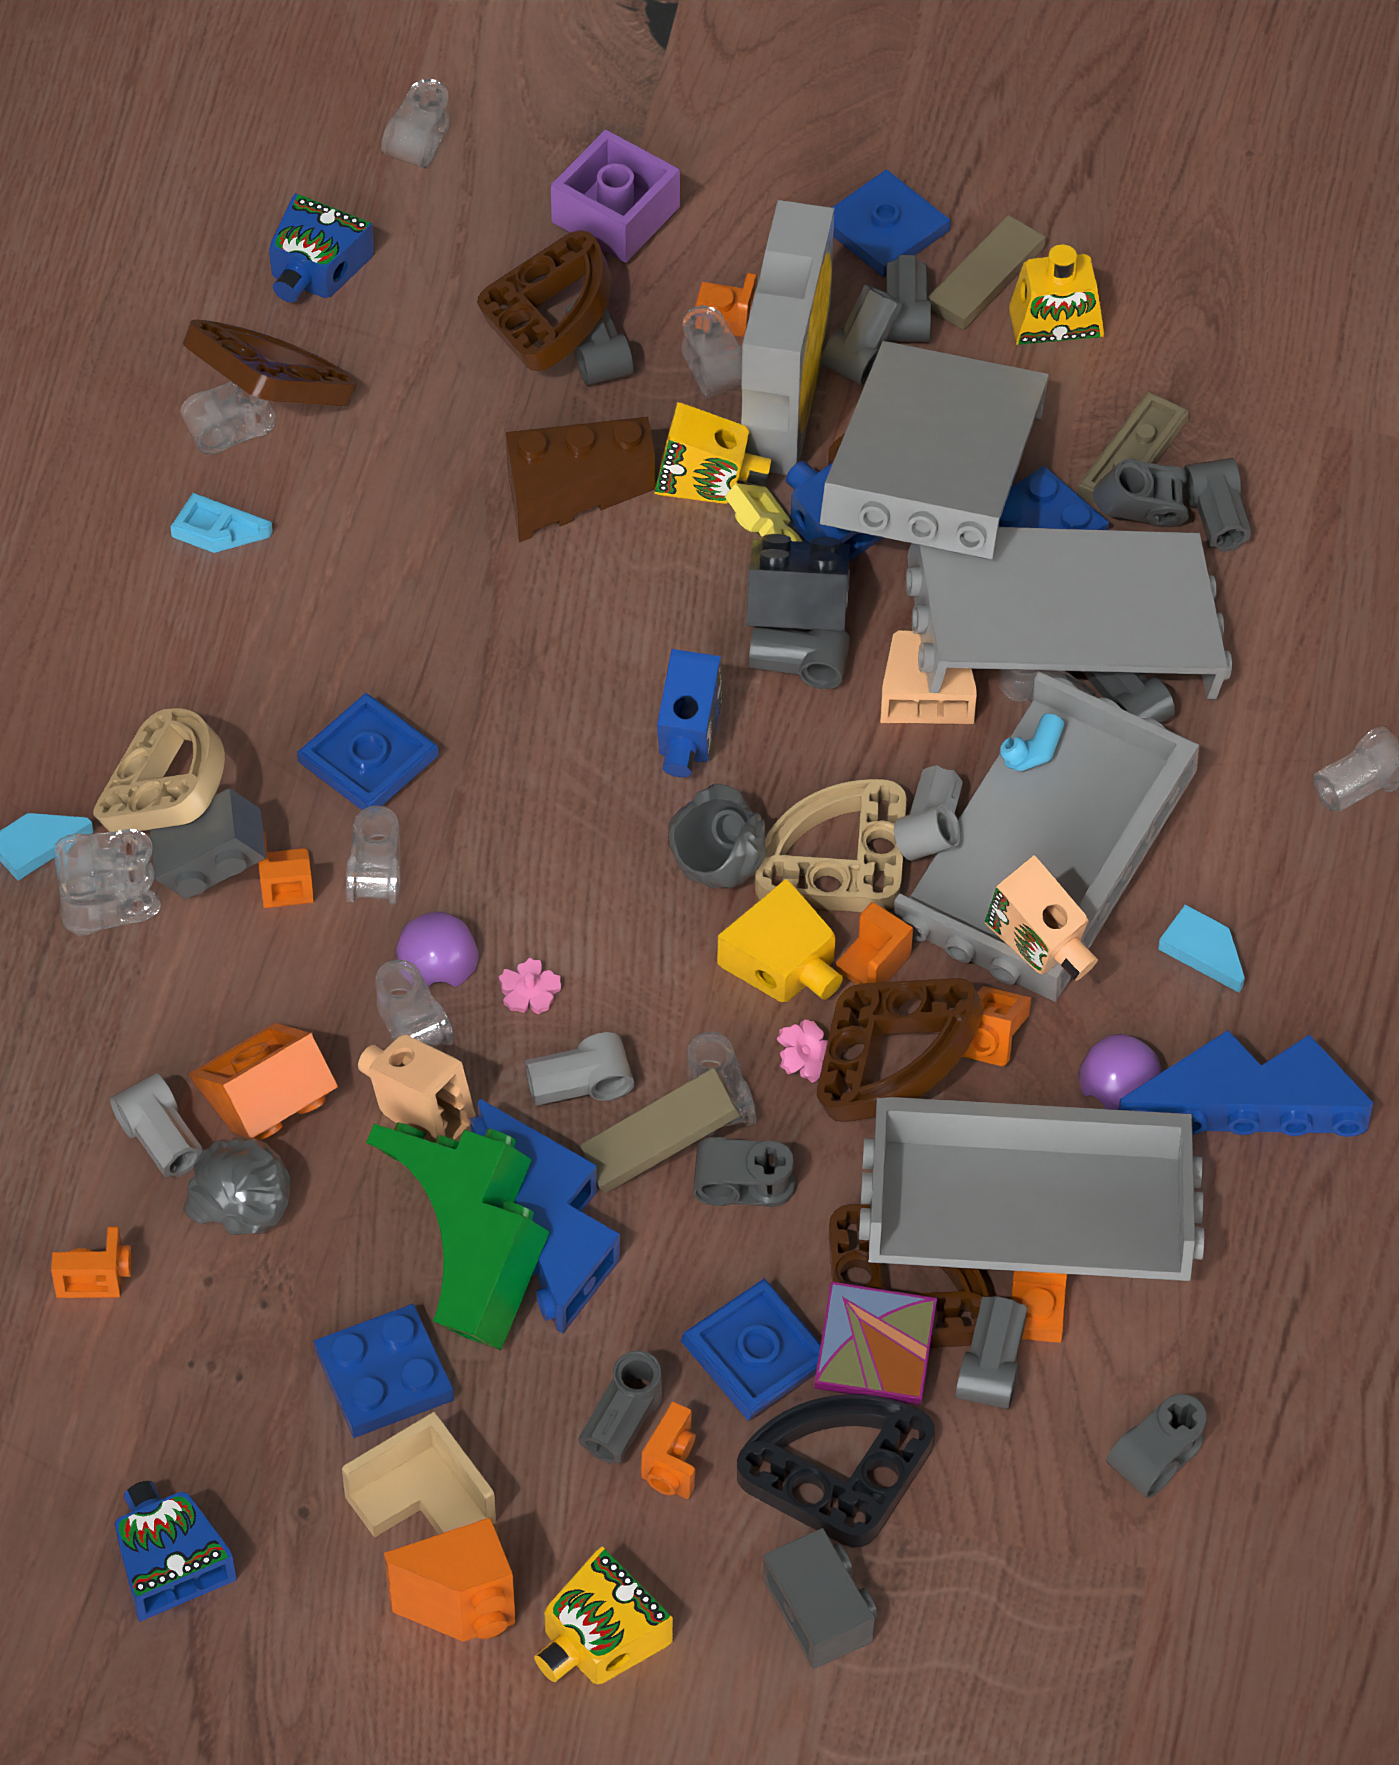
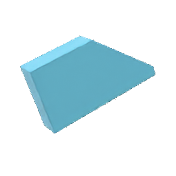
M192 493L170 526L173 538L213 553L270 538L273 533L271 521L196 493Z
M27 813L0 830V862L19 881L94 832L92 822L87 817Z
M1184 905L1159 939L1158 950L1240 993L1244 986L1245 977L1230 929L1197 910Z

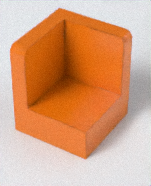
M263 831L266 859L258 862L263 908L314 903L308 850L301 848L268 852L266 834Z
M871 902L860 914L859 938L837 960L836 971L855 984L888 982L911 957L913 927L874 902Z

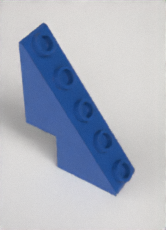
M1229 1030L1120 1099L1119 1110L1192 1114V1134H1198L1203 1131L1231 1132L1236 1135H1249L1255 1132H1283L1290 1136H1300L1306 1133H1335L1344 1137L1362 1134L1368 1130L1373 1107L1371 1099L1310 1035L1268 1062L1260 1065Z
M480 1099L478 1101V1116L469 1118L471 1132L485 1136L487 1129H493L509 1135L517 1140L514 1148L532 1159L514 1203L533 1211L532 1221L550 1232L532 1276L536 1275L541 1289L536 1290V1297L544 1320L553 1319L557 1331L564 1334L620 1261V1234L582 1212L597 1193L596 1165Z

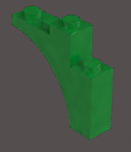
M397 1122L394 1130L373 1124L366 1143L406 1166L422 1185L436 1213L443 1247V1277L441 1293L433 1322L462 1338L502 1350L550 1233L532 1221L533 1211L514 1203L532 1159L514 1148L517 1142L516 1139L493 1129H487L485 1136L464 1130L459 1142L438 1135L434 1143L424 1139L426 1136L424 1132L404 1123Z

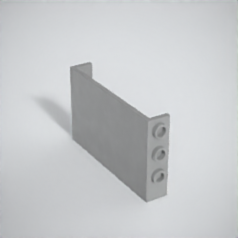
M882 341L825 481L820 524L993 559L999 521L1034 420L1035 418L1041 419L1043 415L1049 374Z
M998 527L993 559L914 543L910 545L907 555L909 567L906 572V593L908 596H914L915 605L912 611V630L914 634H920L921 644L918 651V667L920 672H926L929 693H939L947 668L1202 674L1207 699H1217L1223 681L1230 678L1232 657L1229 650H1224L1222 641L1224 619L1222 613H1216L1214 603L1216 581L1213 575H1208L1200 533Z
M1038 672L1034 678V700L1012 733L1011 738L1014 740L1015 737H1020L1024 741L1032 739L1043 714H1054L1064 721L1065 726L1052 759L1047 763L1021 772L1008 768L1004 763V759L999 754L958 819L961 833L958 845L938 852L911 896L908 898L899 893L894 901L895 916L913 927V940L920 942L926 940L943 948L950 957L959 962H972L989 970L997 980L1003 983H1016L1057 1002L1072 978L1066 970L1057 963L1045 974H1039L984 923L996 886L1035 855L1087 916L1088 923L1081 942L1089 949L1195 775L1198 765L1199 744L1166 730L1162 724L1154 719L1140 718L1122 710L1110 699L1096 698L1077 689L1070 681L1064 678H1052Z
M900 1097L877 1098L875 1137H864L863 1169L873 1170V1173L862 1172L861 1204L871 1205V1208H861L859 1240H869L868 1262L1190 1281L1193 1259H1203L1204 1228L1195 1227V1224L1202 1223L1203 1192L1194 1191V1188H1201L1202 1157L1193 1156L1192 1114Z

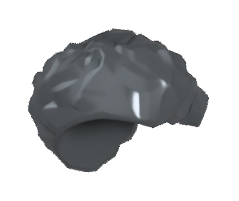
M712 784L707 789L697 792L694 800L688 802L686 806L682 807L671 818L668 826V846L675 857L679 869L683 871L689 880L704 884L712 889L732 888L735 885H741L746 882L749 877H753L755 871L759 869L766 855L765 822L761 819L760 814L752 812L744 800L743 794L737 789L723 784Z
M234 1137L230 1141L227 1139L218 1140L200 1154L194 1169L195 1176L189 1181L187 1200L183 1210L190 1219L201 1225L208 1222H220L231 1235L263 1234L267 1229L278 1224L288 1206L291 1176L283 1165L281 1156L261 1140L256 1138L246 1139L244 1137Z

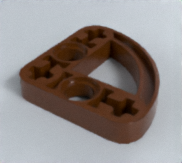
M574 231L563 236L488 285L481 291L477 303L490 327L527 368L533 371L546 370L574 351L599 322L611 293L612 277L610 267L595 237L588 231ZM548 274L544 279L531 283L536 278ZM585 276L584 285L575 304L553 328L536 307ZM504 304L509 307L503 311L500 305ZM529 321L525 326L512 330L516 325ZM537 340L541 345L539 348L534 345L532 346Z
M192 320L183 341V345L189 351L247 393L267 401L348 406L357 385V380L353 376L327 360L288 342L246 328L214 321Z
M962 978L861 983L846 989L839 996L835 1006L817 1086V1098L828 1116L840 1122L876 1117L877 1098H918L939 1083L965 1054L981 1022L983 1002L972 983ZM911 999L921 1000L920 1006L913 1013L898 1015L899 1008L903 1003ZM854 1013H860L858 1020ZM940 1032L930 1046L914 1061L898 1072L873 1083L883 1035ZM851 1045H864L863 1051L858 1057L848 1061L841 1060L843 1052ZM847 1085L851 1092H845Z
M843 1205L834 1211L829 1222L828 1240L832 1282L847 1284L841 1277L843 1272L849 1268L859 1267L866 1270L871 1276L870 1281L863 1285V1287L882 1289L880 1263L868 1262L869 1240H858V1250L849 1251V1236L846 1230V1225L855 1224L859 1232L861 1208H871V1205ZM940 1267L951 1279L958 1291L909 1293L937 1298L930 1348L971 1346L982 1296L989 1297L986 1285L978 1269ZM938 1311L944 1312V1328H937ZM960 1312H970L971 1318L974 1319L973 1325H963L962 1319L959 1318Z

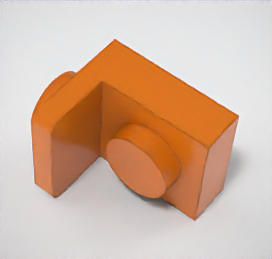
M747 272L743 288L702 282L692 315V328L744 337L757 288V274Z
M982 986L977 992L983 1002L981 1022L975 1037L962 1057L1005 1066L1010 1060L1012 1036L1029 1017L1031 997Z
M108 1226L106 1251L94 1252L90 1249L77 1248L69 1252H52L51 1273L56 1298L120 1297L121 1277L131 1276L132 1256L131 1246L122 1245L119 1226Z
M1013 1271L1011 1300L1027 1306V1318L1022 1339L1061 1343L1067 1274Z
M674 1401L671 1402L642 1451L641 1478L645 1479L659 1493L669 1496L676 1494L689 1499L695 1486V1468L684 1461L693 1447L696 1434L691 1432L692 1410Z

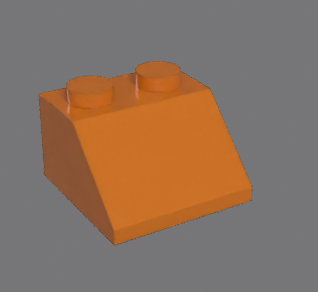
M273 1023L189 1073L192 1082L234 1134L258 1140L267 1138L282 1128L281 1121L296 1112L304 1114L318 1108L326 1101L324 1095L338 1087L312 1034L279 1023Z
M490 1517L384 1553L388 1598L393 1613L462 1642L476 1637L479 1639L495 1637L504 1632L508 1626L515 1624L513 1574Z

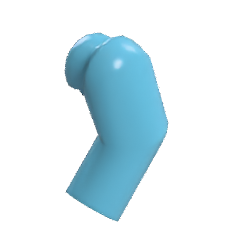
M1043 714L1032 739L1026 741L1020 737H1015L1014 740L1011 737L1006 739L1000 747V755L1004 759L1005 765L1012 770L1022 772L1049 762L1053 757L1065 726L1064 721L1054 714Z

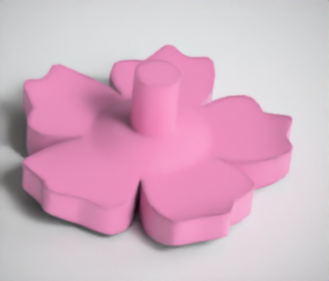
M528 958L525 963L519 964L517 973L504 969L503 974L499 976L502 993L506 995L503 1002L510 1011L525 1013L528 1011L529 1005L536 1014L548 1011L550 1005L554 1002L553 995L561 990V976L554 975L551 970H546L542 973L541 961L533 960L532 958Z
M805 1019L800 1022V1026L794 1024L790 1027H783L779 1030V1036L777 1037V1041L786 1047V1049L780 1052L782 1058L780 1067L785 1069L787 1074H792L800 1069V1076L807 1078L811 1083L820 1078L828 1042L827 1040H821L824 1032L814 1021Z

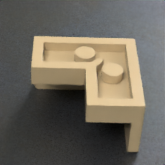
M432 1412L342 1467L345 1498L374 1538L420 1510L438 1534L489 1517L493 1524L496 1523L495 1495L492 1488L435 1412Z

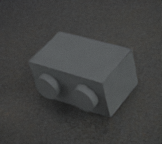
M231 788L215 795L206 811L194 821L184 825L150 829L154 878L184 899L201 894L217 883L233 875L240 874L245 869L266 859L261 809Z
M823 1528L763 1555V1581L813 1670L872 1643L874 1620L878 1618L875 1603L869 1592L865 1588L858 1590L849 1575L852 1573V1566L844 1548L839 1543L832 1545Z

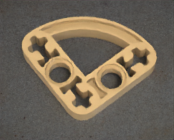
M170 708L154 713L142 724L99 797L94 807L93 815L111 834L184 825L194 821L210 805L222 778L225 752L221 739L193 711ZM184 740L192 741L193 759L189 773L164 777Z
M884 779L856 780L817 791L792 806L777 820L765 838L766 855L759 869L755 871V893L761 900L776 887L772 885L773 876H783V881L787 879L813 909L863 912L871 902H874L886 911L895 907V899L899 893L901 894L903 855L895 841L894 823L896 819L906 816L907 799L903 788L894 781ZM879 800L889 801L888 821H878ZM861 811L857 860L786 855L792 845L816 825L842 814ZM884 838L891 841L895 848L886 854H878L871 851L867 844L873 839ZM874 871H884L883 892H873ZM799 876H805V889L799 888ZM822 876H831L838 879L842 886L833 892H824L817 889L814 882Z

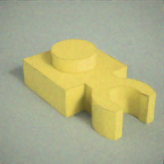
M735 483L725 496L736 512V520L748 531L759 532L762 537L768 534H782L789 536L791 541L802 542L799 535L787 526L791 520L767 487Z

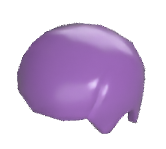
M439 911L425 913L407 923L402 929L395 950L402 971L427 988L435 982H446L452 987L461 985L476 970L480 955L468 926L462 920L446 912Z
M1126 1034L1109 1035L1088 1050L1078 1070L1080 1089L1085 1097L1093 1096L1098 1099L1105 1109L1119 1110L1120 1099L1160 1074L1162 1066L1158 1055L1143 1041Z

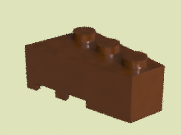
M648 417L506 432L507 471L519 542L532 538L533 531L558 522L559 526L574 521V515L598 506L600 510H604L655 490V451Z

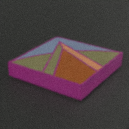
M831 1282L814 1389L845 1394L873 1395L921 1406L937 1298Z

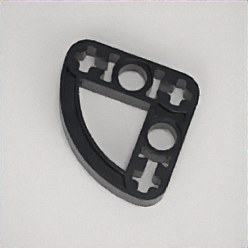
M844 1394L814 1399L794 1406L777 1415L748 1440L737 1458V1481L740 1487L749 1495L816 1531L823 1528L829 1538L852 1548L863 1547L870 1544L878 1536L930 1455L934 1444V1424L923 1411L903 1402L885 1397ZM846 1426L881 1429L847 1483L783 1449L806 1435L825 1429ZM911 1429L918 1430L919 1439L912 1438L909 1440L903 1450L902 1458L896 1453L900 1446L901 1433L907 1434ZM764 1461L770 1463V1473L763 1471L758 1477L752 1475V1465L759 1467ZM877 1467H886L896 1473L898 1481L891 1487L879 1488L870 1483L867 1476ZM789 1472L790 1474L786 1478L783 1490H778L779 1480L784 1482L786 1473ZM810 1483L818 1486L824 1495L819 1502L813 1505H805L794 1498L793 1491L802 1484ZM833 1498H838V1509L832 1507L831 1515L827 1516L826 1514L830 1511ZM857 1512L865 1514V1523L857 1522L854 1527L846 1525L847 1516L854 1517Z

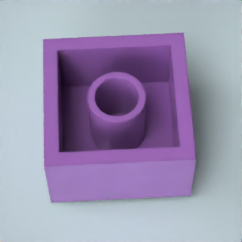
M606 129L551 184L552 223L570 233L578 230L590 232L597 240L601 250L625 263L680 207V169Z

